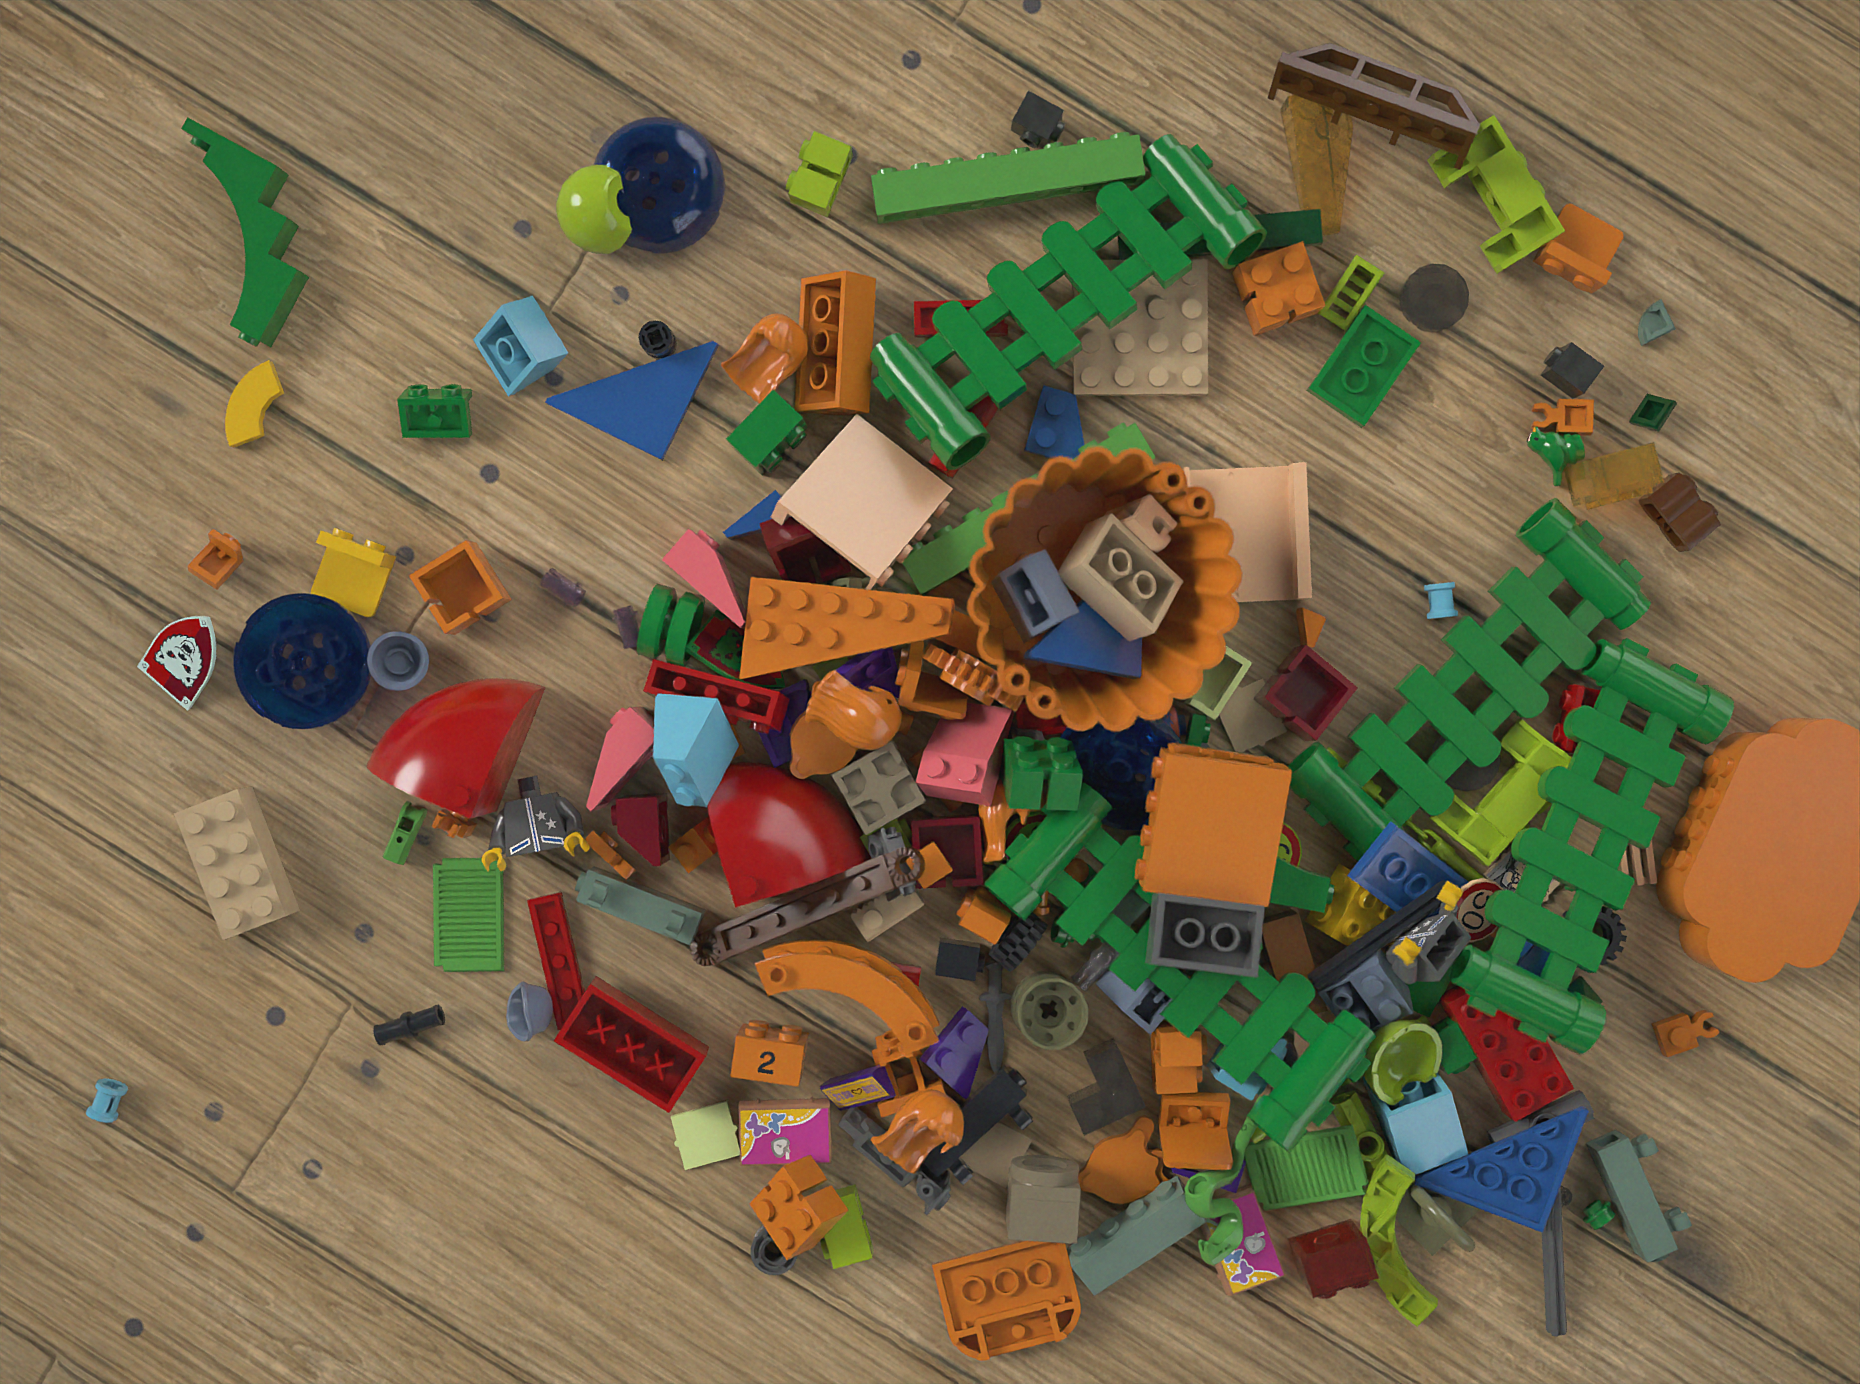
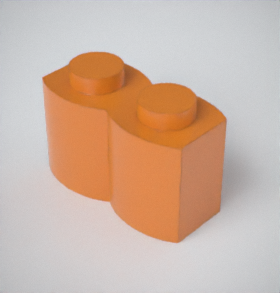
M981 885L976 886L975 889L968 887L956 915L961 917L959 925L996 945L1009 923L1011 910Z

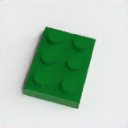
M1365 305L1306 391L1362 428L1377 409L1421 342Z

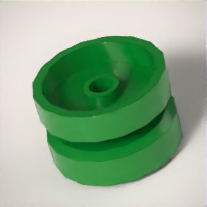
M657 583L648 598L637 640V654L657 659L665 648L667 663L686 667L691 658V654L685 651L686 646L700 630L705 597L686 591L677 603L676 589Z

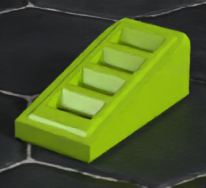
M1355 255L1324 302L1326 306L1318 314L1346 331L1385 272ZM1355 268L1372 277L1369 284L1352 274ZM1348 279L1364 289L1361 295L1345 286ZM1340 291L1357 301L1354 307L1337 297ZM1332 303L1349 312L1346 319L1329 309Z

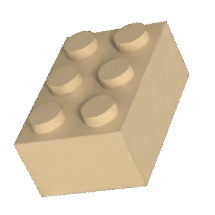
M1112 513L1086 524L1058 571L1062 581L1128 641L1155 633L1183 583V580Z

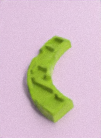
M1386 1154L1370 1177L1369 1184L1366 1187V1194L1363 1196L1360 1215V1236L1363 1238L1361 1245L1369 1271L1374 1281L1378 1282L1386 1294L1387 1300L1407 1320L1418 1327L1438 1306V1298L1427 1291L1410 1272L1399 1250L1395 1231L1397 1210L1404 1194L1415 1180V1173Z

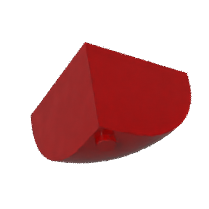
M486 678L461 682L440 689L415 703L394 721L374 748L366 767L372 774L386 783L471 819L496 812L546 687L516 679Z
M730 763L707 805L716 846L735 908L823 880L871 859L869 852L860 839L864 834L860 824L841 801L828 789L811 778H797L791 773L790 769L781 766L774 768L772 764Z

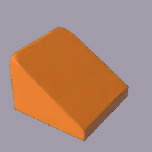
M1303 607L1297 608L1296 615L1300 644H1306L1313 648L1326 621L1325 616Z

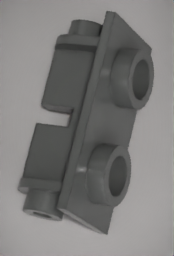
M896 827L885 830L880 828L868 836V850L872 859L892 852L897 848L905 847L901 832H897ZM907 863L900 864V869L904 874L908 875L912 872ZM914 881L885 893L887 901H891L900 895L907 896L915 893L914 886L917 885V882Z
M925 1165L922 1172L917 1176L916 1192L925 1202L924 1213L926 1215L933 1209L936 1211L940 1210L951 1197L949 1194L951 1191L950 1172L947 1170L937 1178Z

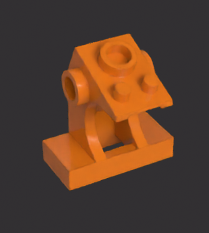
M888 1030L883 1035L875 1037L877 1048L872 1050L875 1065L885 1066L896 1094L893 1098L878 1101L877 1106L881 1118L897 1113L899 1108L910 1097L919 1092L938 1090L946 1094L943 1080L940 1077L925 1081L917 1057L923 1055L921 1049L906 1055L900 1041L892 1030ZM904 1057L909 1058L914 1072L896 1077L891 1062Z

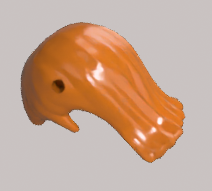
M778 313L768 315L752 328L740 349L728 360L722 362L721 367L732 379L733 383L738 385L741 391L746 392L747 395L759 404L773 389L776 391L778 386L787 380L802 364L808 351L807 337L799 324L790 317Z
M832 670L821 680L817 690L814 692V696L809 700L805 719L807 723L819 722L826 725L835 736L849 745L864 750H875L885 746L894 738L900 728L902 715L895 696L889 691L875 686L868 687L873 692L859 689L837 671Z
M1001 779L997 780L991 806L979 804L978 809L984 837L982 862L985 865H993L996 862L1005 860L1006 829L1010 826L1013 815L1019 813L1021 823L1025 825L1029 813L1038 810L1009 809ZM1043 791L1041 795L1040 810L1044 807L1047 800V796L1044 794Z
M938 1090L922 1091L910 1097L899 1108L885 1134L874 1136L871 1138V1141L880 1153L889 1157L890 1160H893L895 1164H898L906 1172L915 1174L926 1156L939 1144L946 1142V1145L941 1149V1153H944L961 1142L964 1130V1116L959 1105L943 1092Z

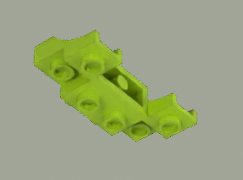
M1518 719L1499 740L1501 749L1515 763L1472 810L1454 794L1453 802L1445 812L1429 818L1453 841L1458 842L1481 864L1490 866L1520 830L1530 827L1528 822L1536 813H1543L1551 805L1550 802L1542 799L1538 794V782L1541 775L1552 767L1563 766L1568 768L1572 759L1565 751L1540 735L1523 719Z

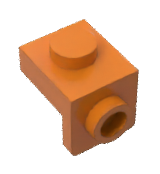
M212 529L208 533L210 542L187 567L190 573L218 590L241 565L243 556L241 544L237 539L228 533L222 535L215 529Z
M709 816L668 847L688 874L718 851Z

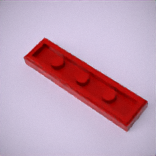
M562 891L527 900L548 992L552 998L557 1030H561L585 992Z

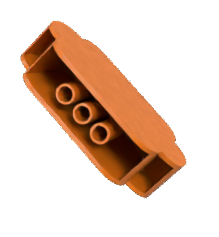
M1786 718L1775 723L1766 733L1736 732L1719 742L1713 754L1703 764V776L1699 785L1689 795L1688 803L1690 805L1685 816L1680 818L1675 826L1674 833L1676 836L1671 847L1667 848L1662 855V867L1656 883V892L1661 905L1671 915L1682 919L1679 927V939L1687 956L1707 968L1751 983L1771 979L1781 971L1785 963L1800 968H1813L1827 962L1838 949L1860 900V731L1835 719Z

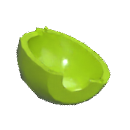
M590 165L571 174L560 189L556 202V213L560 227L567 239L584 251L595 254H610L621 248L631 234L632 228L629 216H625L617 204V193L620 189H623L621 175L618 171L606 165Z
M1399 1020L1380 1027L1374 1033L1376 1038L1365 1050L1367 1053L1365 1057L1372 1063L1364 1072L1365 1079L1376 1096L1389 1105H1395L1404 1099L1401 1090L1407 1083L1414 1081L1427 1083L1432 1078H1436L1442 1059V1041L1436 1030L1416 1020Z

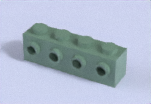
M1178 1175L1169 1181L1162 1182L1153 1192L1141 1200H1135L1126 1210L1114 1218L1105 1220L1099 1228L1087 1236L1078 1238L1077 1244H1072V1246L1067 1248L1072 1269L1094 1296L1206 1222L1205 1218L1198 1217L1187 1206L1184 1193L1185 1184Z

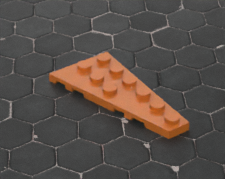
M751 577L739 679L744 680L865 652L951 635L955 599Z

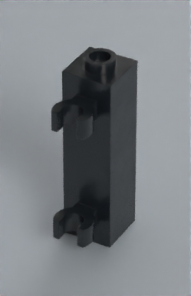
M1003 1065L998 1072L993 1074L959 1106L964 1116V1130L961 1142L948 1151L941 1153V1149L946 1145V1142H943L935 1147L923 1161L937 1178L949 1168L962 1185L968 1182L973 1177L972 1173L974 1171L960 1156L1007 1113L1022 1130L1033 1122L1031 1114L1019 1103L1027 1096V1089L1024 1087L1027 1084L1025 1078L1015 1068L1010 1071Z

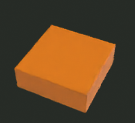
M934 841L919 850L925 860L924 872L918 879L923 889H926L953 871ZM910 857L905 859L911 870L914 869L913 859Z

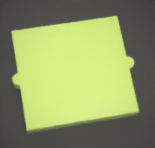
M728 1100L671 1115L676 1135L674 1145L679 1147L685 1170L740 1155V1144L736 1133L738 1125L733 1122Z

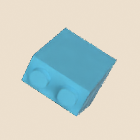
M657 694L655 698L653 758L677 804L707 807L739 746L738 741L718 699Z
M1438 1073L1436 1078H1432L1427 1083L1414 1081L1404 1085L1401 1090L1404 1099L1395 1105H1389L1380 1100L1371 1090L1365 1077H1362L1392 1157L1414 1172L1415 1175L1469 1155L1452 1092Z

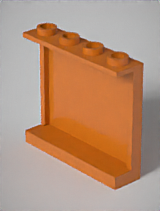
M1161 748L1160 756L1154 757L1152 764V778H1156L1154 791L1148 792L1146 811L1150 812L1148 825H1143L1141 831V846H1145L1143 859L1137 860L1135 868V879L1139 880L1143 891L1268 907L1292 771L1285 764L1270 762V766L1170 753L1166 748Z

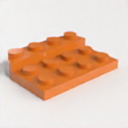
M1022 1240L932 1264L951 1342L962 1353L979 1361L990 1360V1357L1052 1341H1062L1068 1337L1067 1335L1072 1332L1079 1320L1081 1304L1065 1243Z

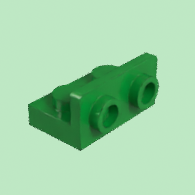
M424 384L408 386L397 398L402 438H470L472 435L469 400L473 396L472 389H462L461 385L458 384L444 385L441 389H428V386Z

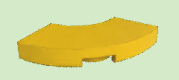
M270 360L250 370L239 381L230 396L225 416V431L230 447L235 448L265 436L263 428L265 412L273 400L284 394L275 366Z

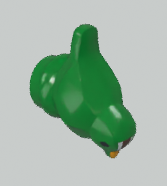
M1534 427L1533 432L1527 437V446L1537 453L1551 469L1554 487L1561 486L1562 473L1567 464L1574 465L1577 461L1585 459L1584 444L1579 434L1571 435L1568 433L1561 436L1556 432L1544 433L1538 427Z

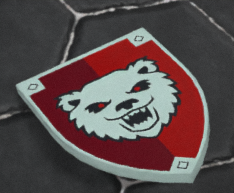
M190 616L179 619L164 627L154 638L137 666L186 710H190L209 681L215 666L216 638L210 617Z

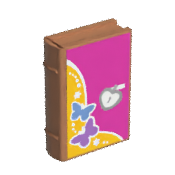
M811 1097L810 1099L760 1100L758 1098L757 1100H740V1166L786 1165L810 1154L817 1164H831L832 1122L830 1099H814Z
M1251 1185L1238 1188L1236 1193L1227 1192L1212 1198L1231 1199L1240 1209L1243 1220V1239L1241 1244L1226 1258L1215 1264L1218 1272L1217 1277L1221 1280L1226 1295L1233 1296L1286 1276ZM1222 1216L1213 1219L1205 1218L1206 1222L1199 1226L1206 1241L1209 1240L1216 1230Z

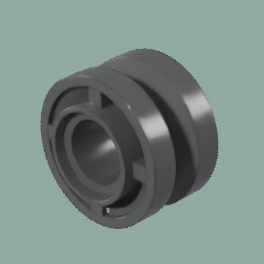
M762 1225L756 1231L751 1245V1259L761 1272L768 1275H781L793 1267L797 1256L786 1260L782 1253H772L769 1251L767 1244L774 1241L764 1225Z

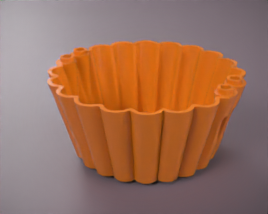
M1093 446L1085 449L1074 461L1061 456L1051 458L1043 465L1036 479L1025 478L1016 482L1009 490L1004 509L993 512L986 519L983 532L987 546L980 548L973 555L970 562V574L976 585L968 600V612L974 623L980 626L977 641L979 653L984 660L997 665L998 682L1002 689L1010 695H1025L1030 711L1037 717L1047 719L1054 718L1060 714L1063 722L1069 728L1076 731L1092 728L1098 721L1103 727L1111 731H1122L1130 727L1137 716L1152 721L1162 718L1172 707L1173 698L1186 699L1195 695L1202 686L1203 670L1212 669L1223 660L1226 652V641L1222 634L1231 631L1237 624L1240 611L1237 600L1232 594L1242 582V569L1239 562L1234 557L1228 555L1233 547L1234 534L1226 521L1213 517L1215 513V500L1211 493L1204 487H1188V478L1185 471L1178 464L1161 462L1154 466L1151 457L1145 451L1138 448H1129L1114 456L1111 451L1104 447ZM1150 494L1177 523L1175 528L1167 533L1171 537L1168 545L1159 552H1152L1183 580V583L1155 633L1142 637L1141 678L1129 679L1025 659L1024 653L1034 647L1042 639L1044 633L1023 643L991 584L992 580L999 573L1023 558L1043 550L1047 551L1058 572L1087 523L1103 517L1109 510ZM1067 588L1074 603L1078 604L1082 598L1073 590Z

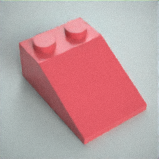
M688 529L662 561L735 624L745 629L747 613L724 557L717 551L720 545L701 529L698 533Z
M967 703L964 719L955 718L949 720L941 717L924 749L915 783L930 797L991 806L1002 763L1004 739H1008L1014 710Z
M623 707L610 720L613 726L606 733L586 804L590 811L605 808L653 755L654 716L644 707H629L627 710Z

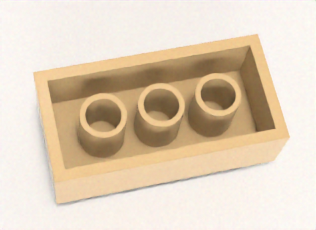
M253 787L236 789L174 813L222 940L300 911Z

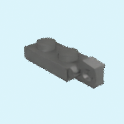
M851 1107L838 1123L855 1141L852 1146L901 1187L909 1184L924 1169L925 1164L922 1163L917 1173L906 1172L898 1164H895L893 1160H890L889 1157L880 1153L873 1145L871 1138L885 1134L887 1131L873 1122L872 1119L868 1118L858 1108Z

